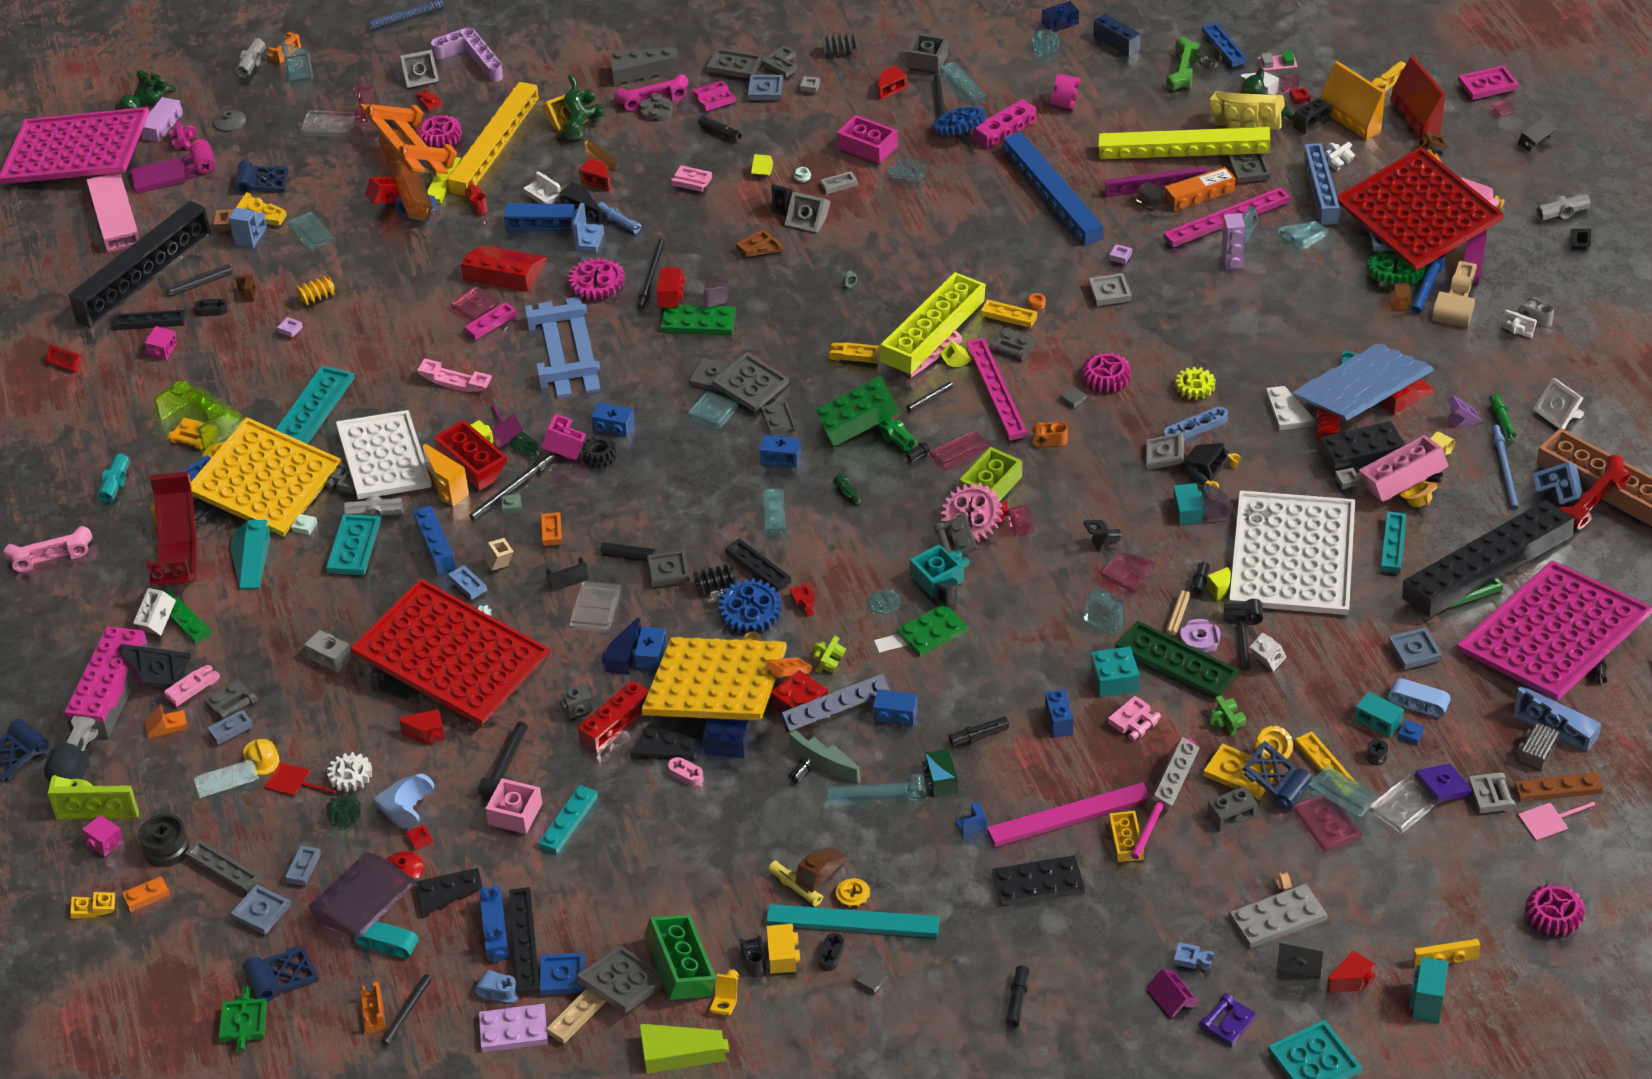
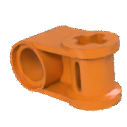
M1040 422L1034 424L1032 428L1034 433L1032 442L1037 447H1060L1068 443V428L1064 422Z

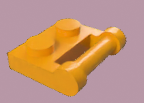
M183 418L175 430L169 433L168 441L184 443L203 450L217 432L216 425Z

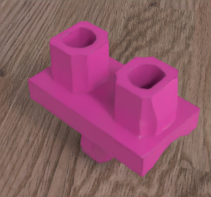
M178 120L175 122L176 128L169 131L173 139L171 142L176 150L184 147L188 151L191 146L189 139L196 137L197 130L192 125L182 128L181 122Z

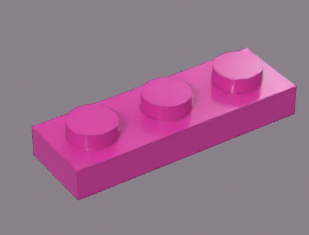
M504 302L464 326V330L468 335L477 340L517 316V310L507 302Z

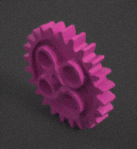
M599 257L596 260L590 258L589 262L584 260V264L577 263L578 267L573 266V271H569L570 275H568L571 292H574L575 295L580 294V298L586 296L587 300L590 297H593V300H596L597 297L603 300V296L610 298L609 294L616 295L615 291H621L620 287H623V282H625L624 270H622V266H618V262L613 263L612 259L607 261L606 258L600 260ZM596 270H598V274H597V287L595 288V283H596Z

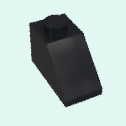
M772 184L773 213L787 216L792 192L796 191Z

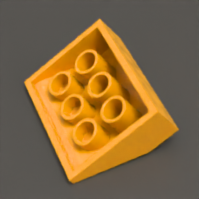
M1334 62L1320 95L1322 100L1331 105L1330 117L1365 140L1381 133L1385 91L1340 62Z

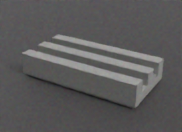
M850 171L821 179L820 185L826 194L858 186V181Z

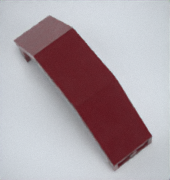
M189 472L150 475L158 534V561L151 563L150 560L146 561L150 585L197 579L198 539Z

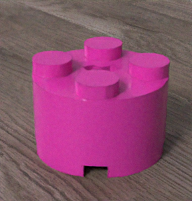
M1058 73L1050 105L1073 111L1075 101L1073 100H1077L1079 92L1077 88H1079L1081 78Z

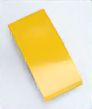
M94 892L93 897H72L70 919L98 917L114 912L115 893Z

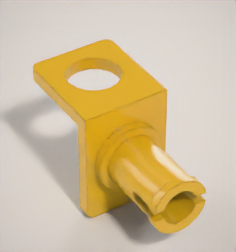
M727 970L725 975H716L715 998L710 1007V1012L724 1015L732 1014L737 1002V981L739 979V974L735 970ZM727 1004L729 1007L721 1009L717 1005Z

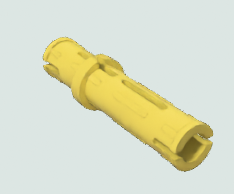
M777 860L770 864L768 871L779 878L784 886L788 885L814 907L822 902L823 896L816 891L812 893L805 889L808 892L806 893L799 885L795 884L796 875L793 870H788Z

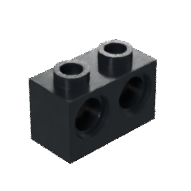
M1319 97L1295 111L1293 127L1305 135L1329 121L1331 105Z

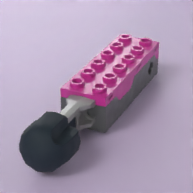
M106 627L64 712L71 734L66 743H59L57 747L51 749L45 760L44 775L49 783L54 775L67 779H82L89 766V758L84 751L87 743L96 737H110L136 683V679L119 653L118 647L121 644L148 647L143 630Z

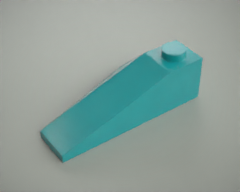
M248 520L233 533L230 549L240 590H260L271 538L267 520Z

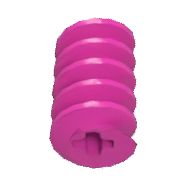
M203 139L194 141L190 146V152L195 170L200 174L212 173L216 168V163L211 146L208 141Z

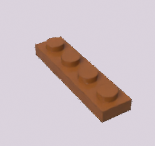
M1598 773L1515 781L1514 785L1519 802L1602 794L1603 786Z

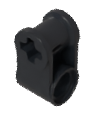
M761 935L747 940L739 939L741 954L744 958L748 974L753 977H760L765 974L766 961Z

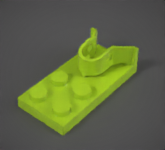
M56 775L51 778L48 796L56 820L96 819L100 815L106 819H138L139 810L131 786H93L88 781L81 779H67L57 777Z

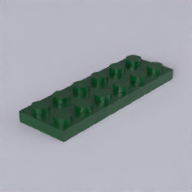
M1138 620L1116 643V648L1131 646L1134 659L1215 699L1218 696H1222L1239 676V669Z

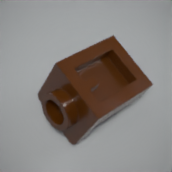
M1428 132L1424 134L1418 143V147L1427 148L1433 146L1436 151L1445 152L1448 147L1443 136Z
M253 275L236 276L235 280L238 291H242V295H245L247 302H254L256 286Z

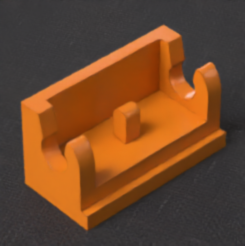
M288 32L285 35L290 38L286 39L277 48L268 47L266 50L270 51L271 54L268 53L266 55L267 59L279 64L284 62L301 48L299 34Z
M379 982L372 983V991L370 992L365 991V987L362 986L360 988V1004L364 1035L386 1031Z

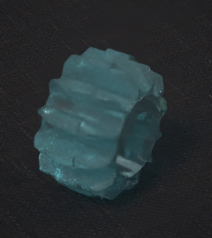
M1052 29L1039 30V32L1034 33L1032 39L1034 50L1039 51V54H1052L1053 51H1057L1060 44L1057 32H1053Z

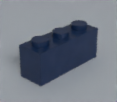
M1103 14L1094 20L1093 36L1127 56L1140 50L1141 33L1107 14Z

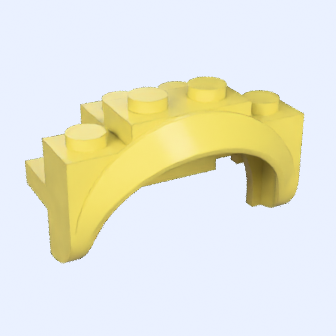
M1215 91L1210 98V115H1214L1215 125L1227 126V129L1270 127V129L1280 130L1282 127L1281 111L1285 106L1283 95Z

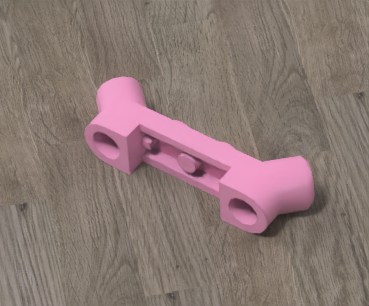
M79 526L71 535L24 547L9 544L3 550V557L5 561L12 563L13 569L18 572L34 569V563L70 555L71 559L79 558L87 554L88 544L92 540V533L87 527Z

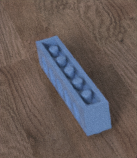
M1322 143L1305 144L1303 161L1320 224H1338L1340 207Z

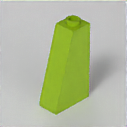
M640 1024L647 1073L726 1062L725 1052H729L728 1039H723L722 1030Z

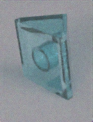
M282 43L281 48L289 84L312 80L314 76L309 51Z

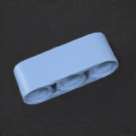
M1402 678L1395 680L1388 694L1389 701L1395 705L1438 718L1444 716L1451 701L1450 695L1445 691Z

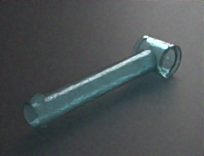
M912 774L907 778V782L828 786L829 799L908 794L910 800L918 802L926 798V779L921 774Z

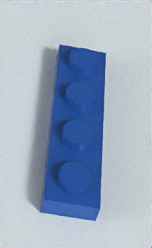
M1217 22L1202 26V33L1231 67L1247 62V57Z

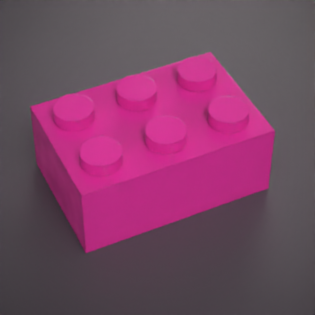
M854 115L837 132L838 149L881 164L898 147L896 129L858 115Z

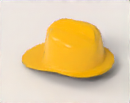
M1427 481L1417 483L1408 490L1400 492V496L1405 498L1412 507H1427L1432 499V491L1437 488V483Z
M267 739L251 741L243 749V756L247 767L254 774L267 775L273 772L279 765V755L275 745Z

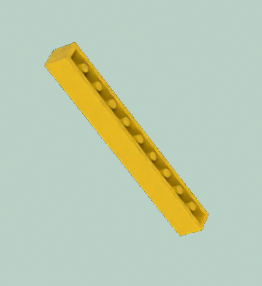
M519 82L513 88L510 95L506 97L505 102L499 107L497 113L491 118L488 125L485 126L480 136L477 137L475 143L470 146L469 151L455 167L453 173L448 176L447 184L449 185L450 193L466 196L465 189L468 188V185H477L539 99L537 85Z

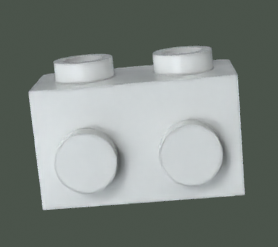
M539 171L535 173L536 181L523 188L524 194L540 204H553L560 200V185Z

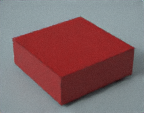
M1306 87L1290 90L1289 95L1294 104L1311 102V96Z
M424 824L405 832L406 838L414 850L434 842L433 837Z

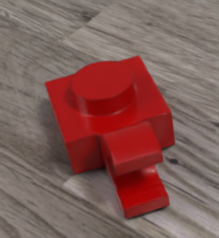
M808 583L789 589L790 596L796 606L803 605L807 617L814 615L815 612L812 607H814L813 601H815V596Z

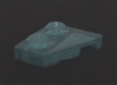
M1313 221L1280 227L1279 234L1301 249H1305L1328 235V229Z

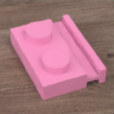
M681 165L674 178L671 179V185L703 192V188H706L712 179V172Z

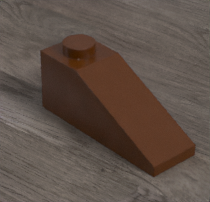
M830 847L808 854L798 864L795 884L813 893L846 861L847 856Z

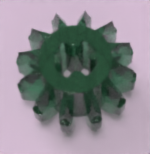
M346 793L344 796H340L338 794L337 798H331L330 803L326 804L327 819L331 821L333 826L338 825L342 828L344 825L350 827V823H357V818L361 817V804L354 795L349 796Z

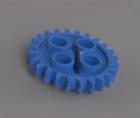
M964 106L963 108L952 109L951 112H945V114L937 117L932 125L937 135L941 134L943 136L946 134L949 136L950 134H961L968 132L969 129H974V127H979V124H983L987 116L982 106Z
M745 578L742 584L737 580L736 586L730 584V589L725 588L724 594H720V600L718 601L721 620H725V625L730 624L731 630L737 627L738 633L745 630V633L748 634L749 630H752L756 634L757 629L764 632L763 627L770 629V623L776 624V619L780 618V612H782L781 599L779 598V592L775 593V587L769 589V583L762 585V580L755 583L754 578H752L751 582H748Z

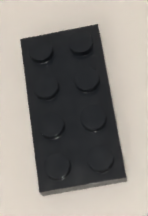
M1075 855L992 869L1001 907L1085 893V886Z

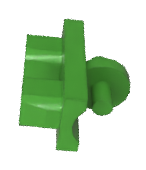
M1222 696L1216 697L1218 704L1211 711L1212 715L1209 717V722L1212 726H1219L1220 728L1225 726L1231 736L1236 735L1237 728L1245 725L1246 717L1243 712L1233 714V712L1237 711V704L1234 698L1224 700Z

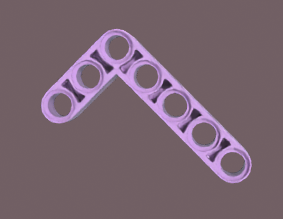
M463 28L431 41L433 57L435 59H444L466 51L490 81L498 82L503 79L500 60L473 28Z

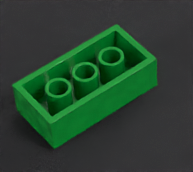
M881 376L815 409L834 447L900 413Z
M691 915L650 917L644 936L669 999L709 997L717 978Z

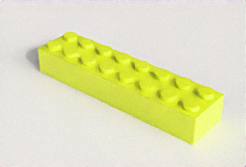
M954 272L880 345V362L905 373L912 374L984 302L986 284Z

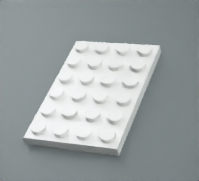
M409 410L336 422V428L357 499L432 487Z

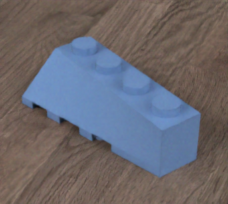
M1518 688L1513 717L1533 727L1536 723H1539L1540 725L1547 726V728L1555 729V731L1558 730V739L1585 752H1588L1598 739L1601 728L1600 722L1528 688Z

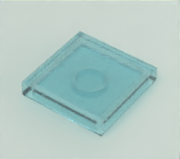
M707 391L688 412V418L720 429L738 409L739 405L736 401Z

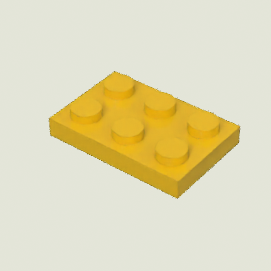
M1223 743L1204 769V777L1233 789L1246 787L1252 797L1259 800L1266 791L1256 781L1251 782L1243 775L1245 772L1242 768L1252 755ZM1251 764V769L1256 773H1261L1259 764ZM1264 764L1266 773H1274L1272 764ZM1267 777L1268 783L1270 784L1274 778Z

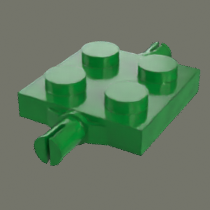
M245 987L241 989L240 999L222 1002L219 1039L220 1042L236 1041L235 1051L240 1053V1050L242 1053L245 1051L246 1041L265 1038L268 1003L266 999L250 998L251 989L249 987H246V990Z

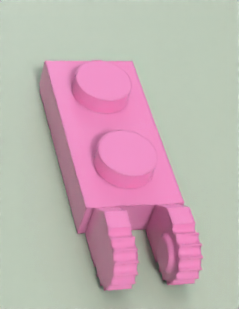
M204 665V667L193 671L166 689L164 695L177 707L207 686L217 682L220 679V674L217 671H213L210 665Z

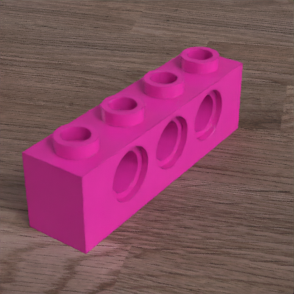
M1024 99L1019 100L983 121V124H979V127H974L973 140L984 148L989 149L1001 142L1004 137L1013 135L1035 122L1036 107Z

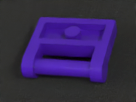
M1224 993L1220 997V1002L1211 1013L1199 1022V1027L1204 1032L1233 1047L1255 1021L1257 1013L1235 1001L1231 995ZM1226 1008L1231 1010L1218 1026L1213 1025Z

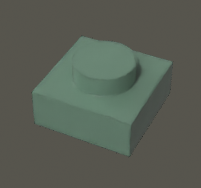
M520 494L502 496L503 514L522 512Z

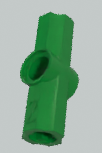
M890 417L875 425L881 430L886 441H893L904 451L909 452L917 444L916 438L906 431L904 424L899 419L894 420Z

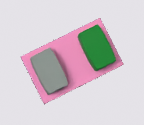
M1291 50L1283 51V55L1272 56L1269 52L1262 53V57H1258L1260 67L1264 71L1298 68Z

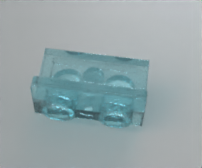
M898 154L895 164L888 167L887 173L897 179L906 178L911 183H918L926 179L929 163Z

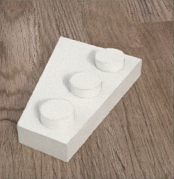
M1285 386L1266 388V395L1279 431L1316 426V420Z

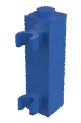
M493 884L491 888L481 886L479 893L488 963L508 960L509 950L501 888L496 884Z

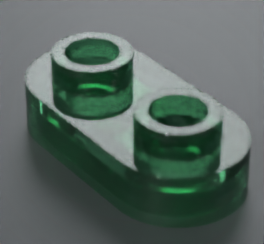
M520 432L509 441L510 447L524 457H535L539 453L538 443L524 432Z

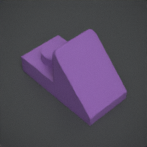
M1452 395L1447 399L1452 411L1448 415V419L1454 428L1470 426L1482 421L1474 408L1456 396Z

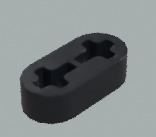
M203 299L194 303V310L197 316H220L227 313L228 306L224 299Z
M831 933L826 936L818 954V965L821 970L829 972L837 967L845 947L844 938L841 934ZM838 942L835 944L834 948H831V944ZM829 956H831V960H829L828 962H824L827 961Z

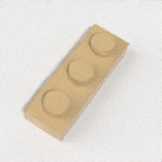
M586 988L546 1028L547 1034L565 1044L606 1001Z

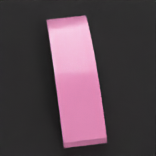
M425 358L418 368V373L426 379L443 387L465 392L486 390L492 379L491 375L476 371L471 376L441 368V362Z

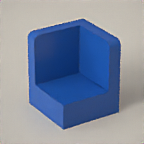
M979 801L971 803V815L956 819V824L963 837L987 830V817Z

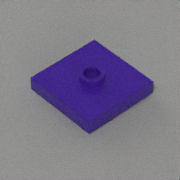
M1451 764L1416 770L1414 775L1436 802L1471 796L1473 789Z

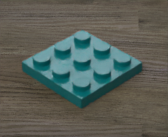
M1325 1019L1268 1046L1269 1054L1288 1079H1350L1362 1073L1363 1067Z

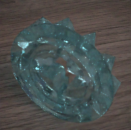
M886 588L883 591L878 589L877 592H872L869 603L876 612L890 613L898 609L901 600L899 594L895 593L894 589L888 591Z

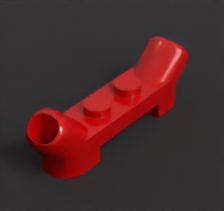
M1610 455L1606 458L1607 472L1602 478H1598L1593 483V487L1588 492L1581 495L1579 502L1575 506L1559 507V509L1574 518V526L1578 530L1590 522L1592 516L1589 511L1613 486L1620 490L1629 481L1631 472L1624 468V458L1620 455Z

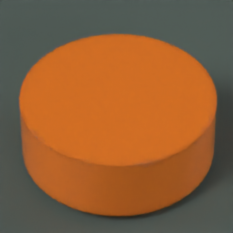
M1034 293L1028 297V306L1030 308L1039 310L1045 307L1046 297L1044 295Z

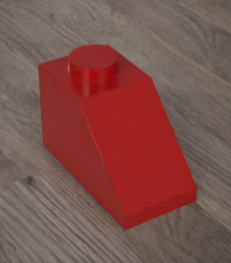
M896 65L882 71L878 84L880 100L907 88V74Z
M589 158L579 169L581 182L610 191V177L605 163Z
M439 709L399 718L403 735L424 744L445 740Z
M1353 950L1328 977L1326 991L1329 993L1361 991L1366 985H1370L1374 981L1376 976L1374 973L1375 963Z

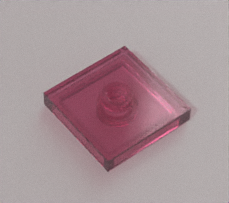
M477 286L451 303L452 309L471 321L501 305L500 300Z

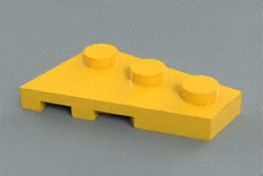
M247 192L236 207L265 213L267 224L280 226L287 216L286 210L271 203L266 204L258 197L255 199Z

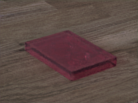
M1332 792L1294 805V811L1325 854L1363 839L1362 833Z

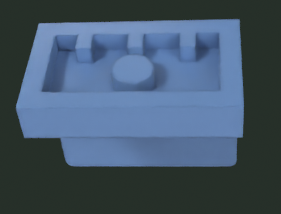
M580 203L579 208L575 211V220H572L571 229L574 230L573 243L576 244V251L597 252L604 232V226L587 224L584 203Z

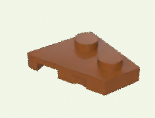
M762 229L737 242L736 249L746 257L781 252L784 250V245L766 230Z

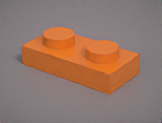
M560 512L541 514L543 546L562 544Z
M162 876L122 892V895L130 912L168 897L170 893Z

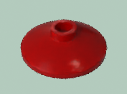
M409 851L392 854L382 865L384 879L393 885L399 886L415 882L420 878L424 870L421 857Z

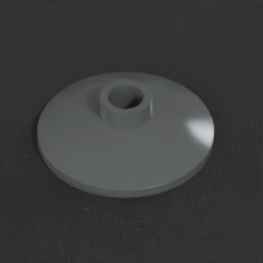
M237 110L221 112L213 120L214 127L223 132L238 130L246 123L245 115Z

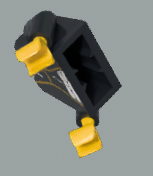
M1224 443L1196 445L1189 454H1184V463H1181V465H1186L1188 474L1195 478L1202 486H1207V494L1213 497L1214 490L1218 492L1219 485L1217 482H1209L1208 480H1213L1228 460L1229 467L1237 468L1240 456L1236 453L1229 454Z

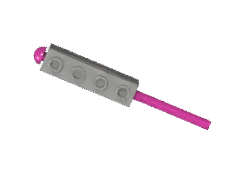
M1182 737L1176 743L1161 770L1144 806L1151 811V814L1131 854L1133 859H1139L1158 817L1162 818L1176 800L1200 748L1195 745L1191 738Z

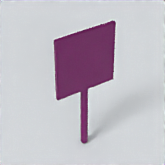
M492 405L500 422L499 425L491 430L493 440L499 449L522 432L523 428L514 413L503 421L496 406Z

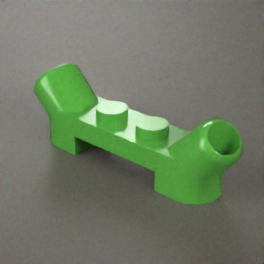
M1181 37L1176 41L1175 49L1180 53L1177 72L1167 76L1166 85L1171 91L1180 88H1191L1193 69L1189 68L1190 62L1198 61L1200 43L1191 42L1186 37Z

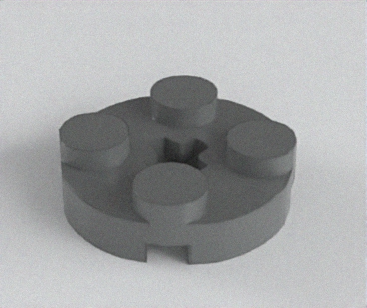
M655 94L653 97L640 103L641 116L647 121L653 122V119H658V122L664 121L672 116L673 103L668 98L662 97L661 94Z

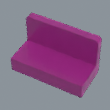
M1162 968L1146 987L1171 1018L1183 1006L1194 1008L1199 1002L1175 971Z

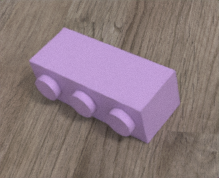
M162 97L150 111L141 132V138L160 142L183 114L180 101Z
M1241 213L1224 215L1221 257L1225 269L1243 268L1245 224Z

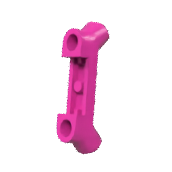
M677 74L673 80L633 90L619 88L615 92L614 99L616 104L624 106L627 111L641 110L640 103L653 97L655 94H661L662 97L668 99L671 98L672 102L685 98L689 82L685 75Z

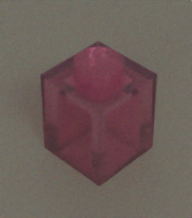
M1027 504L1009 508V524L1015 537L1034 533V519Z

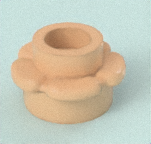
M1280 872V877H1276L1279 890L1284 889L1285 892L1292 889L1288 872L1283 874Z

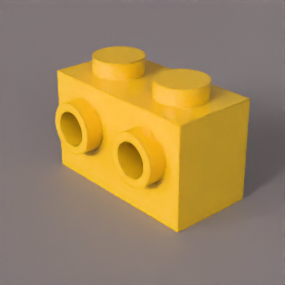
M793 924L767 926L770 973L797 972L796 963L800 962L799 949L795 950V945H799L798 932H793Z

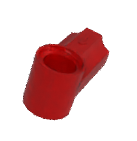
M475 184L468 185V188L465 189V194L472 206L473 213L475 215L487 213L488 208L485 194L481 192L479 186Z

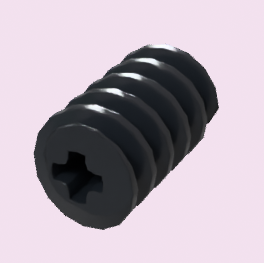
M723 564V570L720 566H716L715 571L712 567L708 568V574L704 569L701 570L700 575L697 571L693 572L697 592L701 590L703 594H706V588L713 592L714 586H716L718 591L721 590V584L728 588L729 582L736 586L735 574L731 564L730 568L727 564Z

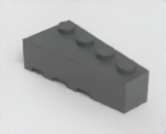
M677 47L612 52L614 87L620 86L619 83L627 82V84L634 83V80L640 78L648 80L654 75L661 77L678 73Z

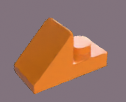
M159 705L145 721L148 738L188 730L184 710L164 714L162 705Z

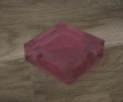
M1297 73L1282 77V93L1299 88V75Z
M1505 99L1490 105V109L1499 118L1514 113V107Z

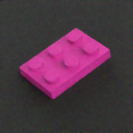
M1504 65L1458 76V82L1472 100L1517 90L1519 83Z

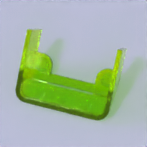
M185 381L176 382L154 397L158 417L161 421L188 402H191L207 413V417L210 420L198 427L204 450L234 432L243 422V415L206 389Z

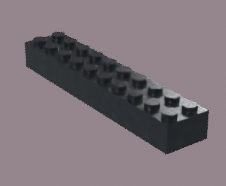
M190 200L69 293L68 296L75 321L91 329L211 235L205 207Z
M1545 500L1404 579L1402 599L1431 618L1474 591L1480 590L1494 582L1496 578H1501L1573 536L1574 518Z

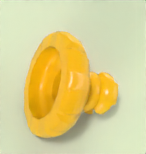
M1280 726L1263 728L1255 739L1256 750L1265 740L1286 759L1289 758L1293 751L1292 737ZM1263 749V759H1271L1270 754Z

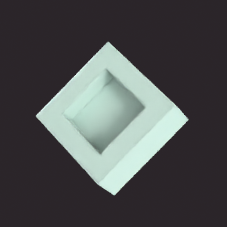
M299 514L291 526L292 532L310 535L317 524L316 517Z

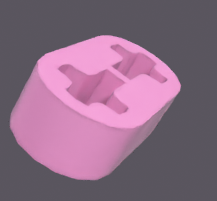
M679 757L669 761V774L675 779L689 786H698L703 782V771L697 765Z

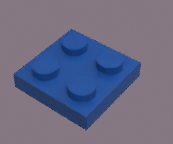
M584 953L541 955V995L582 993L585 987L576 982L577 974L585 970Z

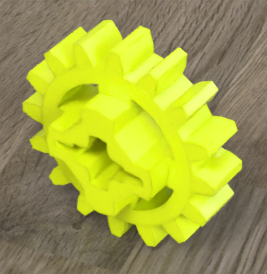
M1193 367V370L1186 368V372L1180 371V375L1176 376L1175 388H1177V392H1182V397L1188 395V399L1195 397V400H1198V397L1205 399V395L1210 396L1211 392H1214L1216 379H1214L1213 374H1209V370L1203 371L1202 367L1199 370H1196V367Z

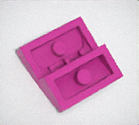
M723 81L692 90L694 97L705 111L736 102L735 95L729 92L728 85Z

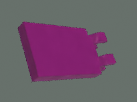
M191 154L185 155L182 160L178 157L130 169L136 194L186 182L185 179L197 178L196 171L190 172L195 170L193 161H191Z

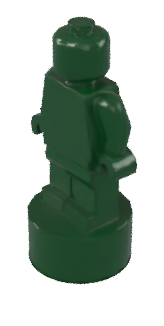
M845 473L838 474L834 478L833 484L842 490L841 493L845 497L852 500L855 504H859L861 499L856 491L857 489L850 486L849 478Z

